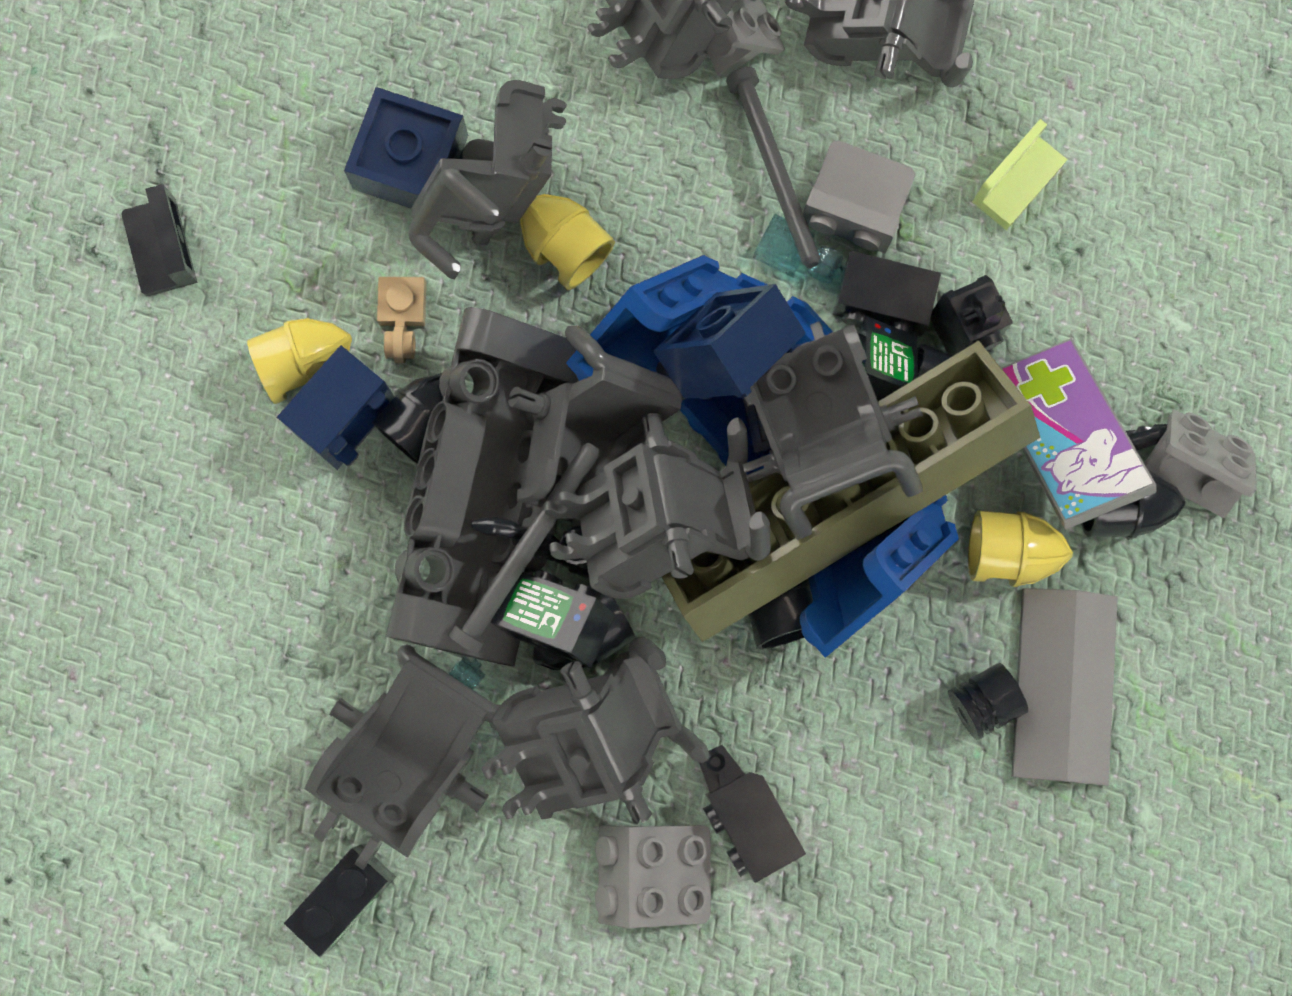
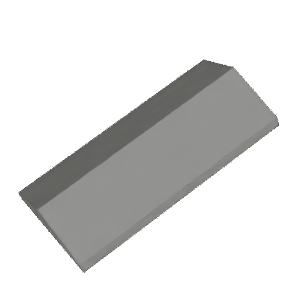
M1022 589L1017 684L1026 699L1028 713L1015 719L1012 777L1109 786L1118 596L1080 590Z

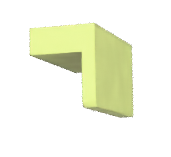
M1041 119L983 183L972 201L973 204L1006 231L1068 160L1040 137L1048 125Z

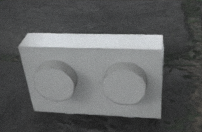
M842 141L832 142L804 208L803 214L807 225L820 233L834 234L853 241L854 244L863 249L886 253L900 222L899 217L915 177L914 170L907 165Z
M599 825V838L595 847L596 858L599 863V884L595 895L598 923L623 928L704 924L710 919V830L707 826Z

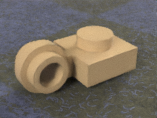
M378 277L377 322L380 326H395L394 331H385L384 335L385 358L394 359L395 363H405L406 359L415 358L414 331H407V326H425L427 285L425 277Z

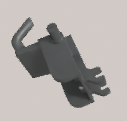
M606 0L610 7L599 8L596 11V15L603 22L599 24L591 23L587 28L592 36L601 37L620 26L624 27L631 39H621L616 43L619 50L624 53L620 55L612 54L608 57L612 67L623 68L638 58H645L657 78L680 79L692 74L703 63L708 55L706 48L714 35L723 34L730 29L728 25L732 26V19L727 14L736 0Z
M785 0L788 8L810 17L804 46L812 56L823 63L835 66H851L852 61H878L874 74L881 79H886V76L888 79H892L897 61H913L932 77H940L942 83L950 88L960 85L973 66L972 55L962 52L975 0Z
M511 80L502 85L495 99L494 142L485 139L471 140L463 148L459 159H440L411 207L412 221L408 234L412 245L450 279L455 280L460 273L461 265L458 260L429 236L436 223L443 222L458 225V229L473 231L471 234L473 235L471 237L472 241L478 246H487L493 235L502 229L505 221L515 224L519 222L551 177L552 136L548 135V128L562 129L564 127L566 119L555 115L552 111L563 113L567 104L557 98H551L543 103L545 98V87L522 80Z
M819 321L811 324L810 327L815 340L798 346L792 353H785L750 387L752 392L745 397L748 406L755 405L772 450H769L770 454L743 463L744 471L748 472L764 466L763 469L746 475L750 483L776 472L782 474L784 481L788 480L790 489L785 492L781 499L780 511L797 540L812 534V526L801 506L885 473L895 472L902 491L907 497L923 492V485L913 461L905 453L897 450H887L886 442L892 440L890 431L895 430L896 425L923 416L920 407L903 414L900 413L919 405L916 396L890 407L886 405L880 407L862 362L867 359L855 324L846 326L828 335H824Z
M567 326L565 330L566 339L583 355L588 364L593 368L592 376L573 384L564 383L547 391L546 394L541 393L537 395L520 387L513 388L509 395L510 398H513L508 400L509 406L532 413L535 418L524 488L518 489L517 501L526 503V508L532 509L533 512L530 518L523 520L522 526L527 528L530 526L582 445L590 443L599 449L597 460L583 479V481L588 482L604 472L605 465L640 443L644 444L646 439L641 422L643 417L647 418V414L657 413L662 416L664 421L680 411L682 400L687 398H683L661 362L657 364V372L651 371L607 354L598 342L582 327ZM577 517L565 518L567 521L573 522L572 527L581 526L580 519Z
M647 414V418L643 417L641 420L646 439L644 444L640 443L605 465L604 472L588 482L582 481L575 492L576 495L566 491L560 492L559 498L562 505H556L551 501L544 503V511L547 516L551 518L577 517L580 519L582 536L575 533H567L565 535L568 546H562L557 542L551 543V555L560 560L585 559L587 561L591 588L615 599L632 598L652 588L651 582L670 571L671 575L675 578L688 577L687 573L691 575L694 571L691 559L705 551L741 561L747 557L756 561L765 559L771 549L770 523L764 513L761 511L756 513L749 481L746 476L747 473L742 465L748 461L747 428L740 418H734L728 424L729 457L726 468L719 471L699 460L696 453L671 440L669 441L665 436L663 420L660 414Z
M646 637L633 639L629 644V651L621 653L602 676L587 679L581 663L575 661L572 664L571 662L560 671L567 683L566 685L542 691L539 690L538 686L528 688L513 694L500 705L492 722L505 748L483 765L482 772L486 779H491L499 768H501L504 775L510 774L516 768L525 788L503 805L502 811L506 819L513 818L519 808L522 809L524 815H529L536 807L541 819H549L557 811L570 808L578 809L620 799V801L625 803L633 823L638 824L640 820L643 823L651 817L652 812L641 793L643 790L642 785H644L654 764L652 756L660 738L667 736L696 762L704 763L708 761L709 752L707 746L691 730L681 724L657 673V670L666 666V656L651 640Z
M408 644L402 645L397 651L401 670L388 693L384 692L367 712L362 713L342 698L336 702L329 715L352 730L343 740L336 737L325 750L310 774L304 788L331 807L314 834L316 839L323 842L331 828L334 829L341 815H344L372 834L355 862V865L362 870L367 866L371 856L377 853L382 842L408 858L447 796L451 799L453 797L457 798L475 810L476 813L479 812L489 796L465 781L466 777L462 773L474 753L470 747L483 722H489L491 728L496 730L492 719L500 705L492 703L423 658L416 652L413 646Z

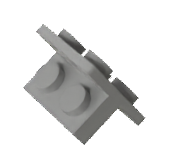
M736 0L727 14L732 19V26L728 25L730 29L723 34H715L706 48L717 74L726 77L761 52L778 55L785 50L780 39L781 28L777 20L768 13L763 0Z
M1172 410L1168 416L1166 432L1144 464L1149 471L1177 487L1183 497L1225 518L1242 494L1251 497L1257 490L1255 453L1252 447L1243 439L1235 435L1225 437L1210 429L1211 426L1202 417L1190 412L1184 415L1177 410Z

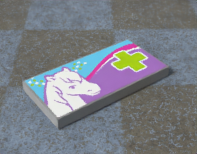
M1072 338L1001 367L1032 406L1041 438L1022 448L1065 530L1156 493L1155 481Z

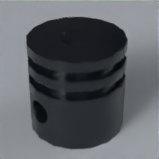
M1000 662L971 677L969 684L965 681L958 685V689L954 687L948 690V695L955 712L967 731L976 740L982 739L984 733L990 734L994 732V727L999 729L1010 721L1028 713V705L1019 685Z

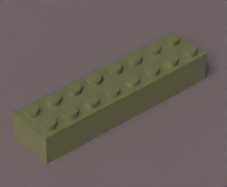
M979 341L879 401L880 407L884 405L890 407L916 396L919 405L900 413L903 414L920 407L923 416L896 425L895 430L890 431L892 440L886 442L887 450H897L905 453L913 461L923 485V492L907 497L902 491L895 472L885 473L801 506L812 526V534L797 540L780 511L781 499L785 492L790 489L788 480L784 481L782 474L776 472L753 481V483L749 482L756 513L760 511L764 513L770 523L771 549L765 559L756 561L747 557L741 561L705 551L691 559L694 571L691 575L687 573L688 577L675 578L671 575V571L662 576L683 617L702 642L1041 438L1031 404Z

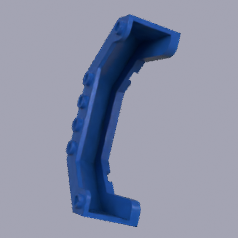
M702 255L631 286L590 335L607 354L657 372L656 367L660 361L653 350L702 307L716 292L768 284L744 273H741L737 278L731 277L718 271L720 269L718 261ZM794 296L787 301L806 333L796 344L815 340L810 325L818 321L822 326L824 335L833 333L807 302ZM577 350L566 362L577 375L579 381L593 374V368ZM732 395L715 396L705 400L699 397L682 400L680 411L687 418L689 425L713 447L725 466H727L729 457L727 427L730 421L737 417L743 421L747 428V462L770 454L769 450L754 453L743 397L738 398ZM761 466V467H758V468H756V469L750 470V471H748V472H746V473H747V475H748V474H750V473H752V472H755V471H757V470L763 469L764 466ZM946 495L808 578L813 602L800 614L801 630L805 639L815 646L825 658L903 594L959 539L955 524L945 520L942 506L948 501Z

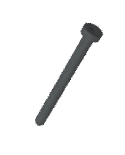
M753 67L739 68L727 76V86L730 93L739 95L802 264L807 268H813L819 264L820 256L755 87L759 83L758 75Z
M590 443L582 445L546 501L562 505L559 498L560 492L566 491L574 494L597 460L599 449ZM544 504L464 626L455 625L448 635L459 645L475 654H478L484 645V642L479 639L558 519L551 518L545 514Z

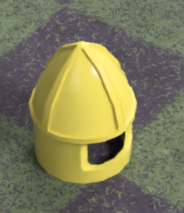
M548 194L538 195L520 219L524 244L537 265H542L550 261L558 269V281L566 290L577 287L589 278L606 260L615 245L614 239L590 216L589 211L585 207L566 197Z
M305 318L286 321L283 323L284 326L247 340V345L265 391L271 401L277 404L287 400L286 392L305 385L340 345L349 351L352 342L351 335L333 323Z
M977 510L974 515L968 547V570L972 581L985 582L989 578L1008 579L1012 587L1033 584L1058 572L1072 558L1073 552L1063 534L1043 518L1019 511L1015 514Z

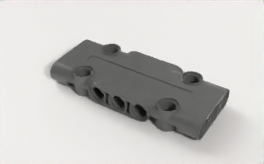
M474 307L464 309L451 365L442 372L439 387L443 400L434 407L429 417L405 515L404 532L409 537L407 550L398 556L395 563V575L399 583L386 637L492 663L515 666L520 641L507 635L492 624L491 621L479 638L484 642V645L478 654L462 647L448 635L455 625L464 626L516 547L513 545L511 538L498 535L491 536L476 531L472 528V521L486 517L509 519L522 525L523 520L530 518L533 510L526 508V503L517 501L518 489L524 488L535 418L532 413L510 407L508 400L513 399L509 395L515 387H520L523 390L539 395L541 393L546 394L547 391L564 383L573 384L579 381L577 375L566 364L576 349L565 337L487 309ZM466 372L473 379L472 393H469L464 384ZM557 520L549 531L552 535L555 533ZM533 555L523 572L533 575V572H536L537 569L541 570L545 566L547 559H538ZM424 558H426L430 566V573L425 581L422 580L419 574V566Z

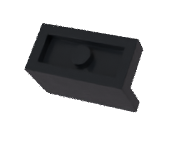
M164 184L146 188L149 203L124 209L121 213L141 292L145 296H152L198 283L175 197Z

